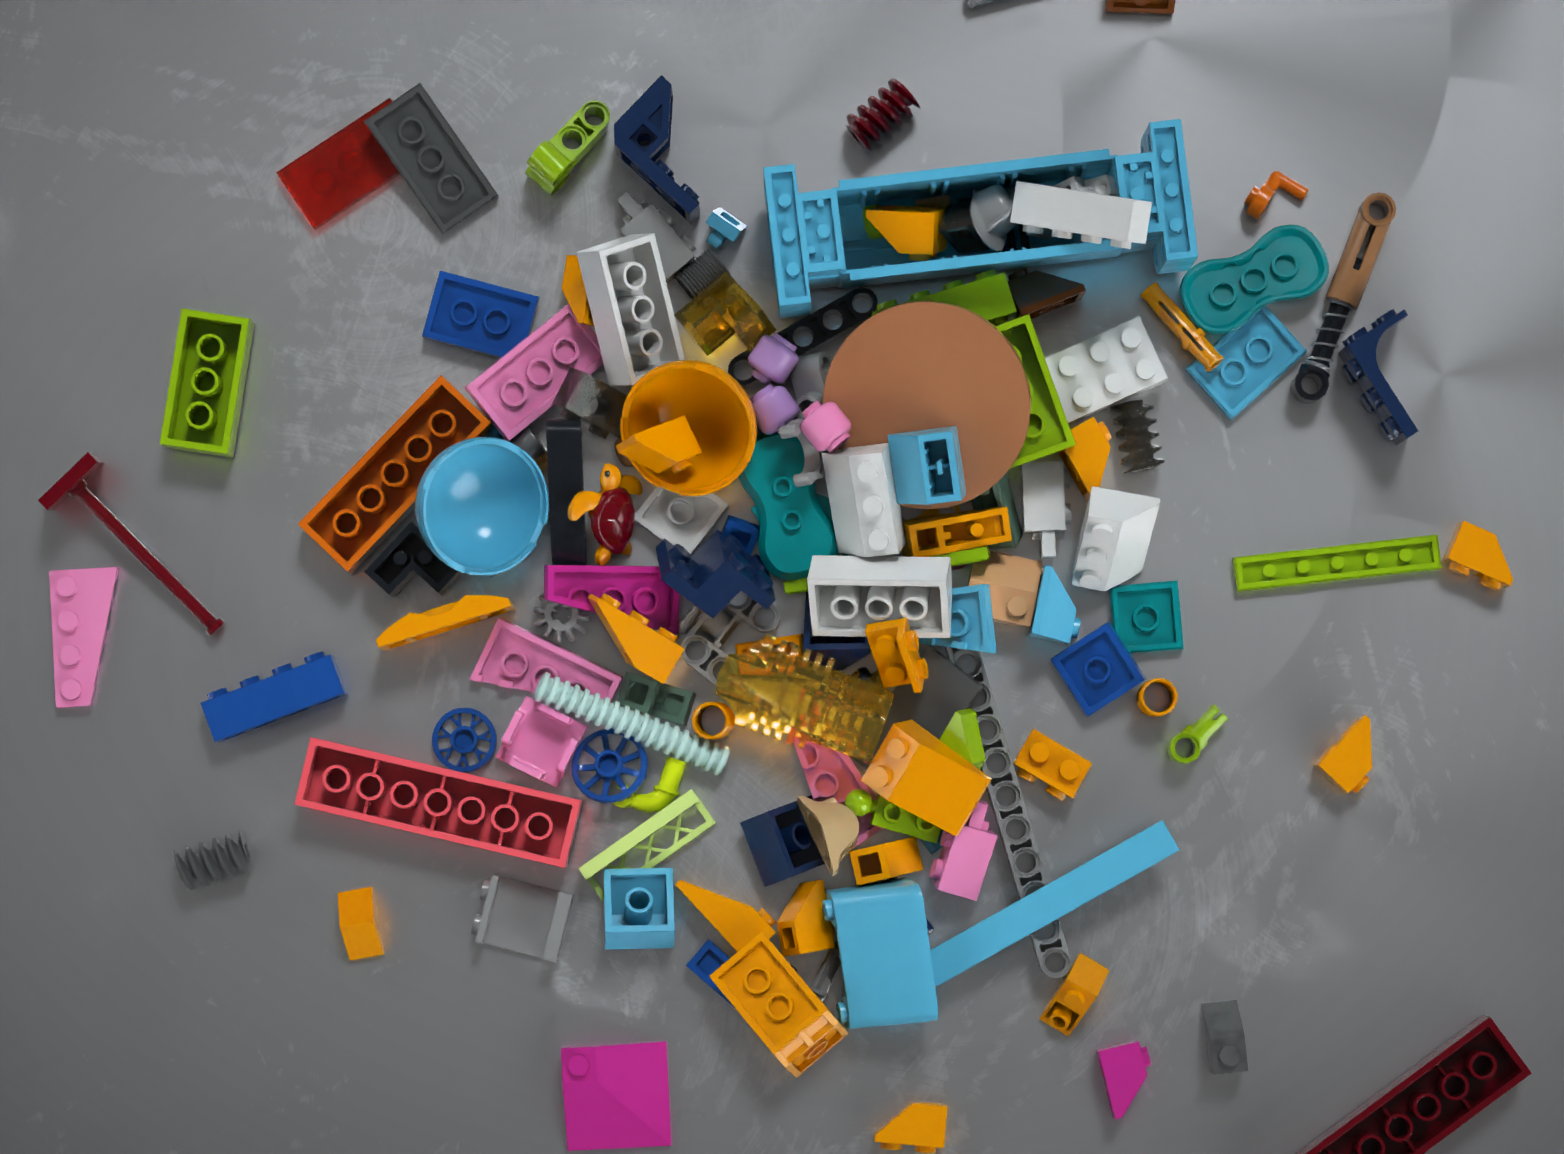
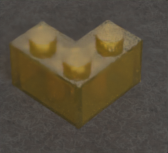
M727 271L674 314L691 339L707 356L733 335L751 352L762 336L771 335L776 331V328L761 307Z

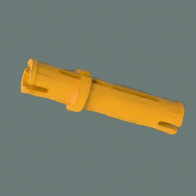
M1157 282L1144 290L1140 297L1150 305L1161 320L1182 342L1181 347L1185 351L1189 350L1205 367L1207 372H1210L1222 362L1224 357L1204 337L1206 335L1205 331L1195 327L1181 309L1159 287ZM1162 303L1176 317V319L1179 321V324H1177L1174 321V319L1161 306ZM1185 330H1187L1190 333V335L1200 344V346L1203 348L1202 351L1185 333Z

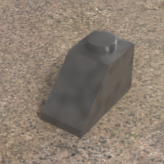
M1237 1000L1202 1003L1209 1072L1212 1074L1248 1071L1245 1036Z

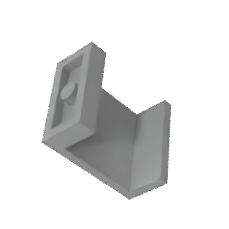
M492 875L491 881L484 880L480 900L485 901L482 915L477 913L475 915L471 934L477 935L476 943H485L540 957L544 960L558 962L574 894Z

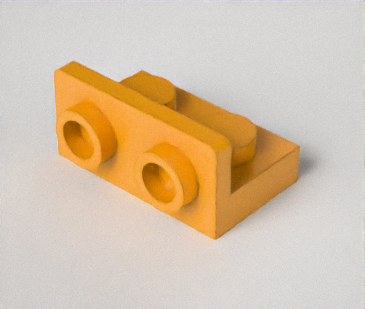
M907 618L867 624L865 634L884 688L911 684L914 693L922 692L924 679H928V666L925 658L920 659L918 635L915 630L911 631Z
M1032 729L1013 761V765L1018 768L1016 771L1018 776L1032 784L1038 779L1048 785L1045 790L1047 793L1061 801L1066 796L1070 799L1075 797L1076 791L1093 764L1035 729Z

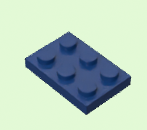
M440 271L422 337L501 358L530 335L540 298L531 294Z

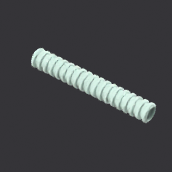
M548 672L541 676L535 690V701L539 702L542 699L547 706L552 703L557 710L564 708V712L567 714L573 712L575 713L574 717L579 718L583 716L586 722L593 720L595 721L594 725L599 726L602 724L606 730L612 728L614 733L618 735L622 732L625 738L629 739L632 736L637 743L640 740L644 741V745L647 747L651 744L654 746V750L659 751L661 748L664 750V754L669 755V753H673L674 758L679 759V757H682L686 763L692 761L695 767L702 765L705 771L712 769L715 775L723 771L728 760L730 751L727 746L720 748L717 742L711 744L709 739L704 738L701 740L698 734L691 736L689 735L690 731L686 729L683 732L679 731L680 727L675 725L672 728L669 726L670 723L666 721L662 724L659 718L650 719L649 714L641 715L640 710L637 709L631 711L628 705L621 707L618 701L611 703L610 698L605 697L602 699L599 693L592 695L589 689L582 691L579 685L570 686V681L566 680L563 683L560 681V677L557 676L553 679Z

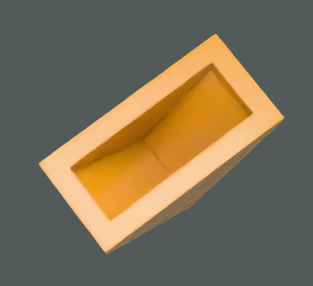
M372 887L337 893L339 925L349 961L383 955L384 951Z

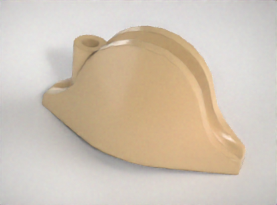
M797 796V804L808 830L833 877L838 873L841 860L853 850L857 843L859 833L857 816L847 806L837 803L834 797L817 802L805 796Z

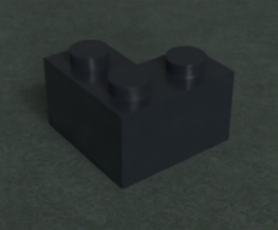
M412 521L364 571L391 597H394L416 573L441 596L462 574V572L444 564L431 552L425 544L418 527Z

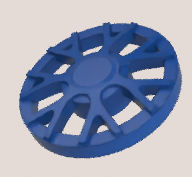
M457 708L443 715L437 722L432 735V745L435 755L443 765L458 772H472L486 765L492 758L497 745V735L494 725L486 715L472 708ZM462 713L472 714L470 727L462 726ZM458 714V720L456 721L453 716ZM475 716L481 718L477 722H475ZM449 718L458 727L452 734L442 727ZM484 721L489 730L478 736L474 728ZM440 730H442L445 734L439 736ZM490 734L491 739L486 738V736ZM450 738L452 747L440 750L438 739ZM479 740L491 742L488 753L477 749ZM454 750L462 753L457 765L447 761ZM474 751L479 762L469 766L466 754ZM442 752H447L445 758L443 757ZM481 754L486 755L483 759L480 757ZM463 761L466 767H460Z

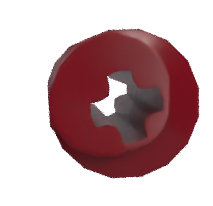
M891 78L888 81L890 91L884 87L878 89L880 100L874 96H870L867 99L870 109L864 105H859L857 107L859 117L851 113L847 115L849 126L846 125L848 131L868 153L872 152L869 144L870 140L878 144L882 143L880 131L891 136L893 134L889 125L891 122L901 127L903 123L900 115L903 113L912 118L913 113L910 106L913 104L920 108L909 90L896 79Z

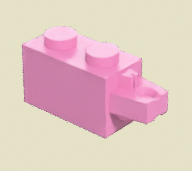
M979 800L958 836L943 830L940 845L943 846L940 858L934 859L930 869L931 883L937 890L977 901L998 837L996 833L988 828L989 822L984 820L988 804L985 801Z

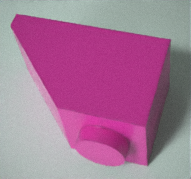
M1137 1040L1096 1050L1114 1119L1124 1116L1147 1077L1145 1067L1151 1066L1147 1047H1140Z

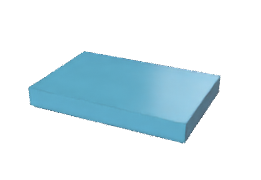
M1264 306L1244 325L1235 331L1225 333L1212 345L1224 357L1217 367L1207 372L1205 367L1196 359L1185 371L1227 418L1231 420L1305 355L1307 350L1271 310Z

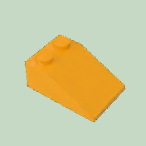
M912 719L892 725L861 779L863 783L887 801L954 836L960 834L992 778Z

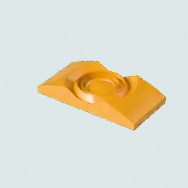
M465 595L457 602L442 605L419 614L409 612L389 626L376 639L378 648L387 651L515 611L514 603L509 598L493 595Z

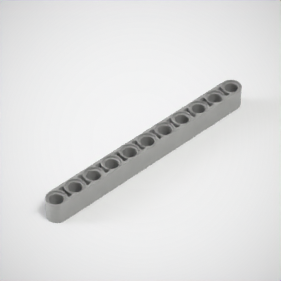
M944 647L947 658L955 665H957L958 658L966 654L972 656L976 662L975 670L968 673V675L983 686L982 690L985 693L986 699L983 705L975 707L970 704L968 708L976 712L978 723L987 720L993 723L995 727V734L990 740L982 739L985 759L987 760L990 754L997 753L1005 760L1004 769L999 773L991 772L986 766V760L980 770L992 778L986 790L1020 900L1026 896V891L1031 886H1039L1041 888L1048 884V880L980 651ZM1002 786L1010 787L1015 793L1014 802L1009 806L999 804L996 799L997 790ZM1013 819L1020 820L1024 825V834L1019 839H1012L1006 833V826ZM1023 852L1031 854L1034 858V867L1031 871L1025 873L1018 870L1016 866V858ZM1058 918L1052 922L1054 932L1049 938H1040L1037 936L1036 931L1030 934L1038 966L1041 972L1052 978H1061L1068 973L1071 967V957ZM1053 952L1060 953L1064 959L1063 967L1057 972L1049 971L1045 965L1046 957Z

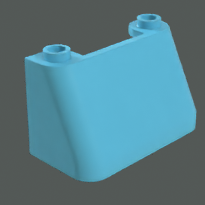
M905 877L826 890L827 900L822 901V909L825 920H831L832 925L836 928L845 995H842L841 1002L836 1003L839 1022L844 1023V1027L847 1029L938 1020V1003L923 895L919 884Z

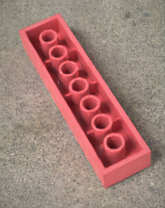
M310 737L294 805L567 868L582 800Z

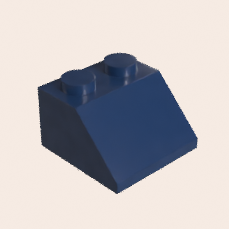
M810 795V796L807 797V798L813 800L812 795ZM797 801L740 822L764 887L825 864L808 830Z

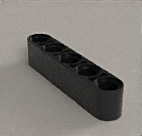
M860 287L854 289L777 334L797 347L795 353L798 357L809 355L857 328L864 321L872 317V312L877 310V296L868 288ZM858 297H866L871 301L872 307L866 313H859L853 308V301ZM834 313L839 315L842 319V325L835 330L826 328L823 324V319L827 314ZM797 331H808L812 335V342L805 347L798 346L793 340V336ZM755 346L735 356L728 365V373L744 389L761 382L754 376L747 380H739L734 375V369L737 365L742 363L750 365L748 363V356Z
M581 418L547 419L546 440L552 565H587L585 513L577 521H571L568 518V507L572 499L578 492L584 491Z

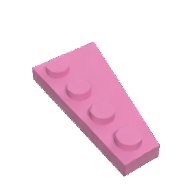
M119 567L49 571L56 708L93 706L101 665L100 659L103 644H105L106 629L110 610H112L113 593L116 579H118Z
M499 617L469 680L487 682L501 687L535 693L541 676L548 672L553 679L556 676L560 677V681L563 683L566 680L570 681V686L574 687L577 684L580 686V690L589 689L590 694L599 693L600 698L608 697L610 702H612L623 676Z

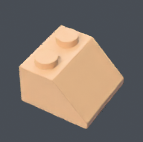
M990 551L991 558L989 560L972 563L967 586L989 584L993 621L1026 629L1030 628L1038 594L1042 562Z

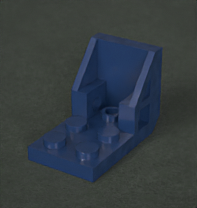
M661 75L614 124V144L617 156L692 225L700 216V202L697 200L699 196L685 183L680 187L675 182L673 171L660 160L670 150L673 109L672 85ZM649 142L650 144L644 147L641 143Z

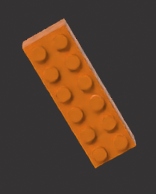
M440 375L311 509L298 525L348 573L353 574L415 509L419 482L432 460L440 452L457 442L469 438L484 437L490 431L492 423Z

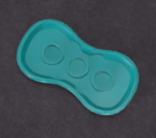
M1282 225L1265 233L1250 249L1239 255L1229 258L1210 259L1194 265L1182 278L1180 284L1181 300L1191 320L1203 331L1212 334L1229 333L1240 328L1259 309L1270 303L1300 299L1318 291L1327 280L1329 263L1321 243L1312 232L1299 225Z
M778 432L772 435L761 433L757 435L754 452L748 465L738 476L742 486L750 495L758 510L760 520L759 555L766 569L779 579L798 580L807 578L813 555L837 556L838 549L834 526L819 504L815 481L811 485L801 487L794 485L793 476L801 474L805 464L803 447L797 436L782 439Z

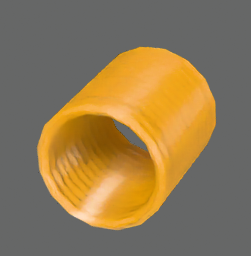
M1155 678L1140 686L1136 701L1139 709L1144 714L1151 717H1159L1168 714L1174 709L1178 694L1175 686L1170 681L1164 678ZM1152 683L1161 684L1169 691L1170 703L1163 712L1150 710L1144 702V691Z
M705 702L700 704L692 715L694 731L705 739H722L732 732L735 725V716L732 710L721 702ZM711 706L720 708L725 716L723 730L714 736L708 734L703 729L701 721L704 711Z

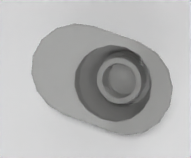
M992 185L983 190L973 189V198L970 206L973 225L982 241L994 251H1001L1003 249L1007 234L1017 225V223L1010 222L1015 193L1014 187L1006 190L1001 185Z

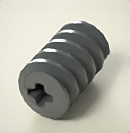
M242 830L239 831L237 842L229 834H226L224 846H221L218 840L213 838L212 849L210 850L207 849L203 842H199V851L196 854L190 846H186L185 857L183 858L177 850H174V859L178 873L189 890L196 888L197 879L202 886L209 885L210 875L216 882L222 881L223 871L229 878L236 876V868L242 874L249 873L250 853Z

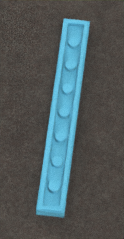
M1161 820L931 949L936 986L1178 852L1179 848L1164 821Z

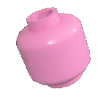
M815 401L802 412L805 419L800 425L801 433L816 451L823 452L827 450L829 453H832L850 439L851 435L848 432L851 429V422L835 402L830 401L821 405L819 401Z

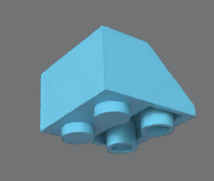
M957 426L887 435L897 504L929 505L961 501L966 496Z

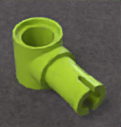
M1212 704L1193 725L1188 724L1179 734L1171 737L1167 745V752L1171 760L1180 764L1196 760L1200 755V751L1208 744L1207 739L1227 722L1228 718L1222 713L1213 720V717L1220 710ZM1181 738L1189 740L1193 747L1191 755L1187 758L1180 757L1175 750V745Z

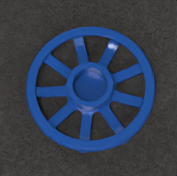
M612 728L596 731L586 737L577 747L571 766L572 776L578 789L586 797L602 804L632 797V794L647 777V753L641 742H635L632 736L629 739L625 738L624 733L620 732L619 735L623 737L615 751L610 750L607 734H615ZM601 736L604 751L598 754L587 744L596 737ZM631 740L636 745L638 751L622 757L621 753L628 741ZM582 750L595 758L594 764L578 765V759ZM641 757L640 771L624 766L626 763ZM596 771V775L585 784H582L578 772ZM627 774L637 777V779L627 789L620 775ZM600 779H604L601 795L589 791ZM611 780L617 782L622 791L621 793L608 796Z

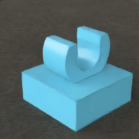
M719 207L712 211L705 222L714 228L706 242L718 249L727 238L733 242L739 239L748 226Z

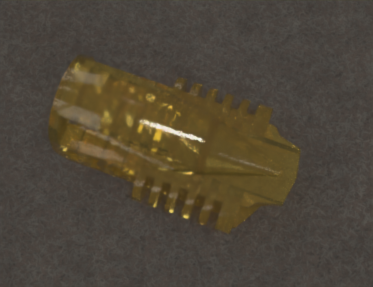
M765 634V637L752 645L745 653L729 654L718 673L715 694L728 702L732 710L737 713L734 725L745 728L748 719L753 721L750 731L757 732L761 723L765 725L762 733L764 736L768 737L771 728L777 729L774 737L775 740L780 741L783 732L789 734L786 744L792 745L795 736L801 738L797 748L804 749L808 740L863 760V763L870 765L894 699V694L891 691L834 670L835 658L829 657L827 665L823 666L821 662L824 654L817 653L815 661L812 662L809 661L812 652L810 649L806 648L802 658L797 656L800 649L799 645L794 644L791 653L785 652L788 642L782 640L779 649L773 648L776 637ZM873 713L880 714V717L873 716Z

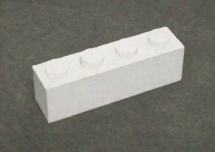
M1016 181L1010 222L1023 224L1022 231L1043 234L1044 228L1052 229L1051 236L1072 239L1073 233L1081 234L1080 241L1101 244L1102 238L1111 239L1110 246L1131 249L1132 242L1146 244L1152 202Z

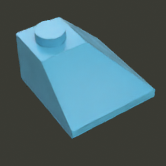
M1045 565L1041 569L1037 599L1027 637L1068 645L1071 638L1077 639L1081 618L1075 617L1077 609L1052 566Z

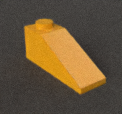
M1003 506L904 520L906 544L902 548V555L906 557H929L1012 541L1008 508Z
M679 880L675 884L737 952L761 931L769 939L776 933L772 928L776 921L763 907L757 912L753 906L684 880Z

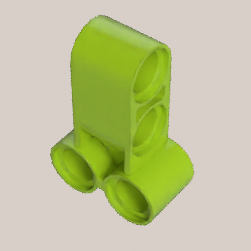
M596 100L585 103L550 141L545 140L535 149L527 160L529 166L525 174L550 196L555 194L570 176V171L605 135L610 120L608 107L601 101ZM589 115H596L602 120V123L597 126L590 125L585 118ZM574 139L580 144V147L574 150L568 149L563 145V141Z

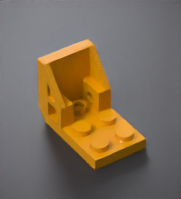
M763 931L709 976L773 1055L796 1078L849 1034Z

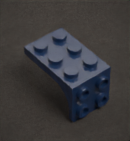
M1394 309L1383 314L1371 324L1373 329L1369 332L1365 327L1359 329L1342 342L1345 347L1338 353L1344 363L1341 367L1344 375L1351 384L1357 383L1363 393L1360 395L1362 403L1370 413L1375 411L1381 421L1378 424L1381 433L1387 441L1393 440L1396 445L1417 433L1418 429L1381 373L1376 360V348L1381 335L1408 316L1405 309L1398 314Z

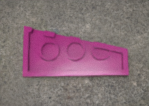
M544 565V600L596 613L588 596L591 593L601 598L603 593L619 601L621 603L619 610L627 615L634 610L649 619L647 627L659 630L662 627L673 634L679 635V593L662 581L659 566Z

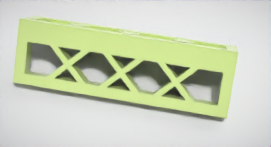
M691 789L578 869L584 878L589 881L602 902H604V890L594 877L599 871L605 867L611 869H634L624 867L626 853L632 848L647 850L645 865L641 868H653L716 822L693 789ZM693 805L697 807L706 820L705 823L695 830L680 827L683 812ZM678 817L677 826L666 825ZM661 828L676 830L674 843L668 849L652 847L654 833ZM679 831L689 832V834L678 841ZM650 836L648 846L638 845ZM651 851L662 852L650 861ZM621 857L620 866L611 865L612 862Z

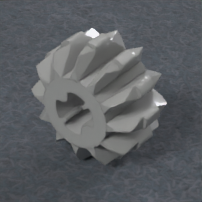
M543 594L539 596L541 602L546 604V608L534 607L533 612L545 617L536 620L534 624L536 627L549 625L542 633L544 638H548L555 630V643H561L563 633H566L568 641L572 643L575 641L572 633L573 629H576L582 635L586 633V630L579 625V621L589 623L592 620L591 616L580 614V612L585 610L544 600ZM559 606H563L565 610L571 609L572 616H567L569 621L564 624L559 619L554 620L553 617L554 613L558 614L556 608Z

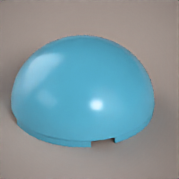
M492 437L469 438L457 442L440 452L432 460L421 477L415 500L418 529L427 547L447 566L470 575L498 574L522 562L536 547L537 544L535 543L540 536L543 525L547 523L549 512L547 485L536 462L528 453L513 443Z

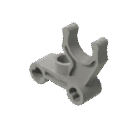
M825 351L799 357L798 363L790 373L797 399L796 403L800 408L797 419L791 420L787 425L779 428V434L782 439L797 436L803 447L805 464L801 474L793 476V482L796 487L811 485L817 479L823 478L825 474L821 452L814 449L800 430V425L805 419L802 412L811 405L810 401L813 403L819 401L821 405L823 404L824 385L832 362L831 357Z

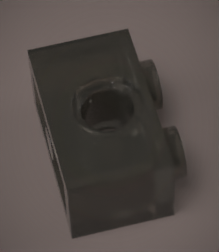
M570 367L552 402L553 405L562 409L560 416L565 419L581 418L582 421L590 425L588 431L606 440L608 435L621 438L620 419L627 395L585 371ZM596 398L598 401V407L596 411L591 414L590 404Z

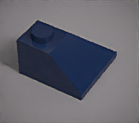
M806 592L803 653L808 672L842 671L872 653L867 637L812 636L809 595Z

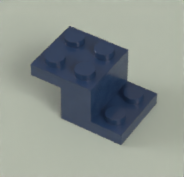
M717 529L692 556L680 544L674 546L665 538L656 546L662 581L711 618H714L740 591H743L766 610L776 600L773 581L758 554L753 556L744 550L743 544L733 535L727 537Z

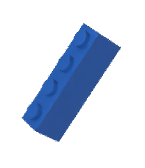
M321 651L305 657L306 664L293 668L291 663L273 669V676L260 680L259 675L239 682L241 688L228 692L225 687L208 693L209 700L201 702V706L214 742H223L348 695L335 657L333 655L325 656L324 652Z

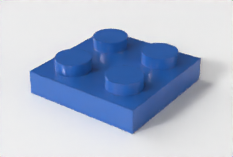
M1110 621L1050 659L1087 717L1147 679Z

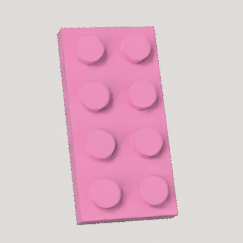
M568 303L464 388L506 441H510L604 364L597 335L589 325L578 323Z

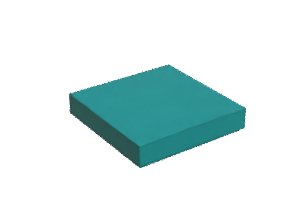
M1178 580L1117 585L1109 589L1112 626L1130 654L1184 649Z

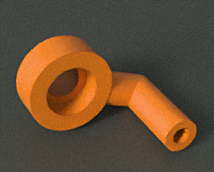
M1274 171L1260 189L1255 186L1253 187L1244 202L1245 205L1249 206L1246 213L1258 220L1278 187L1301 201L1309 189L1283 173Z

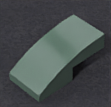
M626 672L617 701L620 702L622 707L628 705L631 710L637 709L641 713H647L651 716L686 726L696 693Z

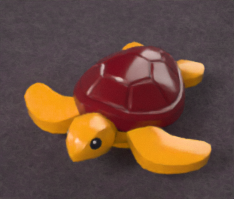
M605 463L601 471V490L598 493L593 491L578 492L568 507V518L571 521H577L588 511L593 535L600 544L595 554V561L597 565L601 566L611 559V553L631 554L632 546L629 540L635 524V509L630 494L641 495L643 491L641 482L636 477L621 475L617 466L610 463Z

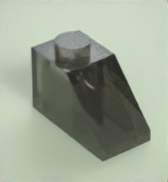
M963 198L958 203L947 205L938 225L939 232L960 255L990 250L982 241L973 225L970 214L972 198Z

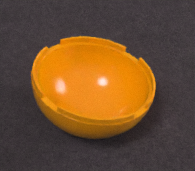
M678 360L657 366L635 383L625 400L620 419L622 442L636 433L685 415L702 453L691 459L692 466L675 474L672 469L658 474L630 458L629 460L646 480L658 488L662 487L679 493L682 496H702L719 491L732 483L744 471L754 452L757 439V421L753 404L744 388L734 377L710 363L697 360Z

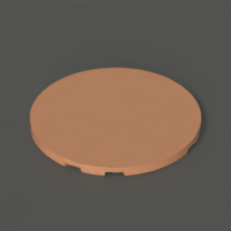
M907 302L878 312L864 321L845 339L838 349L828 370L823 392V404L830 401L835 402L851 422V429L848 432L851 437L838 449L888 443V434L957 426L966 496L961 501L929 505L900 504V506L908 508L940 509L952 507L972 500L986 492L1007 473L1017 459L1027 437L1030 422L1031 393L1029 382L1027 381L1020 357L1012 344L993 324L982 316L961 306L942 302Z

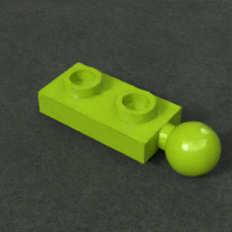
M855 789L846 796L845 806L853 811L856 816H864L867 813L872 814L869 824L937 844L941 828L887 801L879 794L876 800H872L871 795L867 791Z

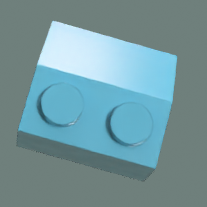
M673 868L604 869L605 950L674 948Z

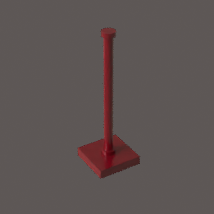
M87 452L38 501L47 510H55L69 496L72 498L77 497L207 628L205 632L211 636L224 624V621L221 618L216 619L86 487L88 483L85 480L103 464L94 453Z

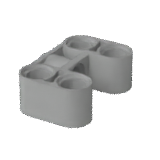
M747 596L746 602L739 606L729 602L714 618L703 612L681 644V647L685 648L681 654L682 659L687 665L714 685L721 688L732 686L738 678L739 669L737 663L720 648L742 620L760 633L774 631L780 623L779 609L774 603L769 607L775 615L773 623L769 626H761L756 622V612L764 607L749 596ZM700 642L705 646L706 653L702 659L691 660L688 658L686 649L690 643ZM726 662L732 666L733 675L729 680L719 681L714 677L713 670L718 663Z

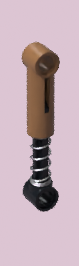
M1385 193L1371 194L1358 208L1357 217L1325 297L1328 300L1329 308L1327 313L1322 315L1324 321L1321 328L1316 330L1318 337L1316 342L1311 344L1313 350L1310 357L1305 359V363L1301 364L1299 372L1291 381V393L1300 403H1315L1328 390V379L1330 377L1329 363L1334 362L1331 357L1335 347H1339L1337 342L1340 334L1345 333L1342 329L1346 319H1350L1348 316L1349 311L1358 309L1390 223L1396 214L1395 202ZM1372 204L1381 206L1385 213L1384 219L1376 220L1372 218L1369 214V206ZM1369 230L1371 234L1360 259L1357 256L1366 232ZM1311 377L1317 382L1318 390L1315 394H1308L1302 389L1301 382L1303 378Z

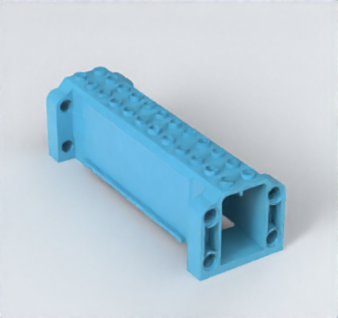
M1181 119L1149 122L1141 138V153L1110 156L1109 149L838 180L839 187L804 193H798L795 164L763 167L764 192L779 318L810 315V289L836 286L844 289L980 273L990 270L997 271L1117 257L1121 253L1152 250L1157 274L1189 271L1198 258ZM1105 174L1111 175L1115 180L1118 190L1117 197L1152 202L1146 244L1132 242L1131 249L1110 246L1111 239L1102 238L1101 244L1080 241L1081 234L1073 233L1072 239L1053 237L1049 240L1028 235L1030 249L1021 248L1017 224L1013 228L1016 249L1021 250L1014 251V248H1012L1010 251L994 253V250L990 249L978 235L970 214L973 189L975 188L983 190L992 185H1001L1007 190L1015 188L1016 181L1054 186L1073 176L1092 179ZM873 204L948 208L947 249L938 252L937 257H930V260H909V254L898 253L884 237L875 240L868 237L862 211L865 206ZM1007 236L1002 250H1008Z

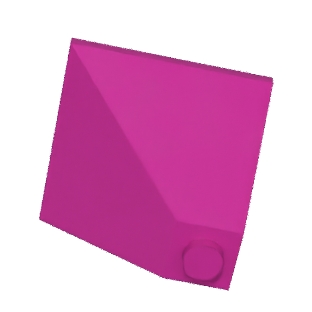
M666 1041L563 1046L561 1048L568 1151L671 1146Z

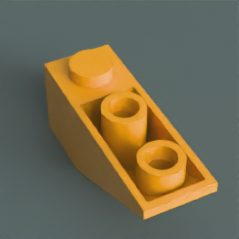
M590 593L588 596L590 603L625 662L664 684L685 649L675 643L678 636L662 627L659 628L658 632L647 627L649 619L634 610L627 615L619 610L621 603L603 593L601 598Z

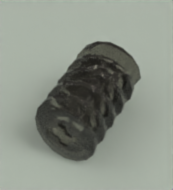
M1143 400L1124 402L1110 407V411L1121 413L1113 419V424L1124 426V428L1115 433L1116 438L1126 440V442L1118 446V451L1129 453V455L1121 459V465L1132 467L1123 474L1155 469L1165 463L1164 459L1154 457V454L1160 451L1162 446L1151 444V440L1160 436V434L1148 429V427L1157 422L1155 418L1146 417V413L1153 410L1154 405L1143 404Z

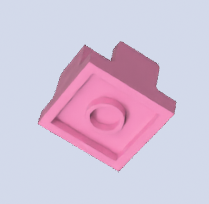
M526 696L520 709L516 710L501 740L502 745L496 758L558 788L588 726Z

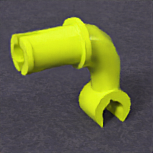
M667 757L658 786L654 785V790L651 793L640 794L634 792L632 797L626 798L622 802H613V804L620 809L631 807L643 812L661 811L671 804L676 797H679L680 793L677 790L686 763ZM618 785L615 786L616 789L621 790Z

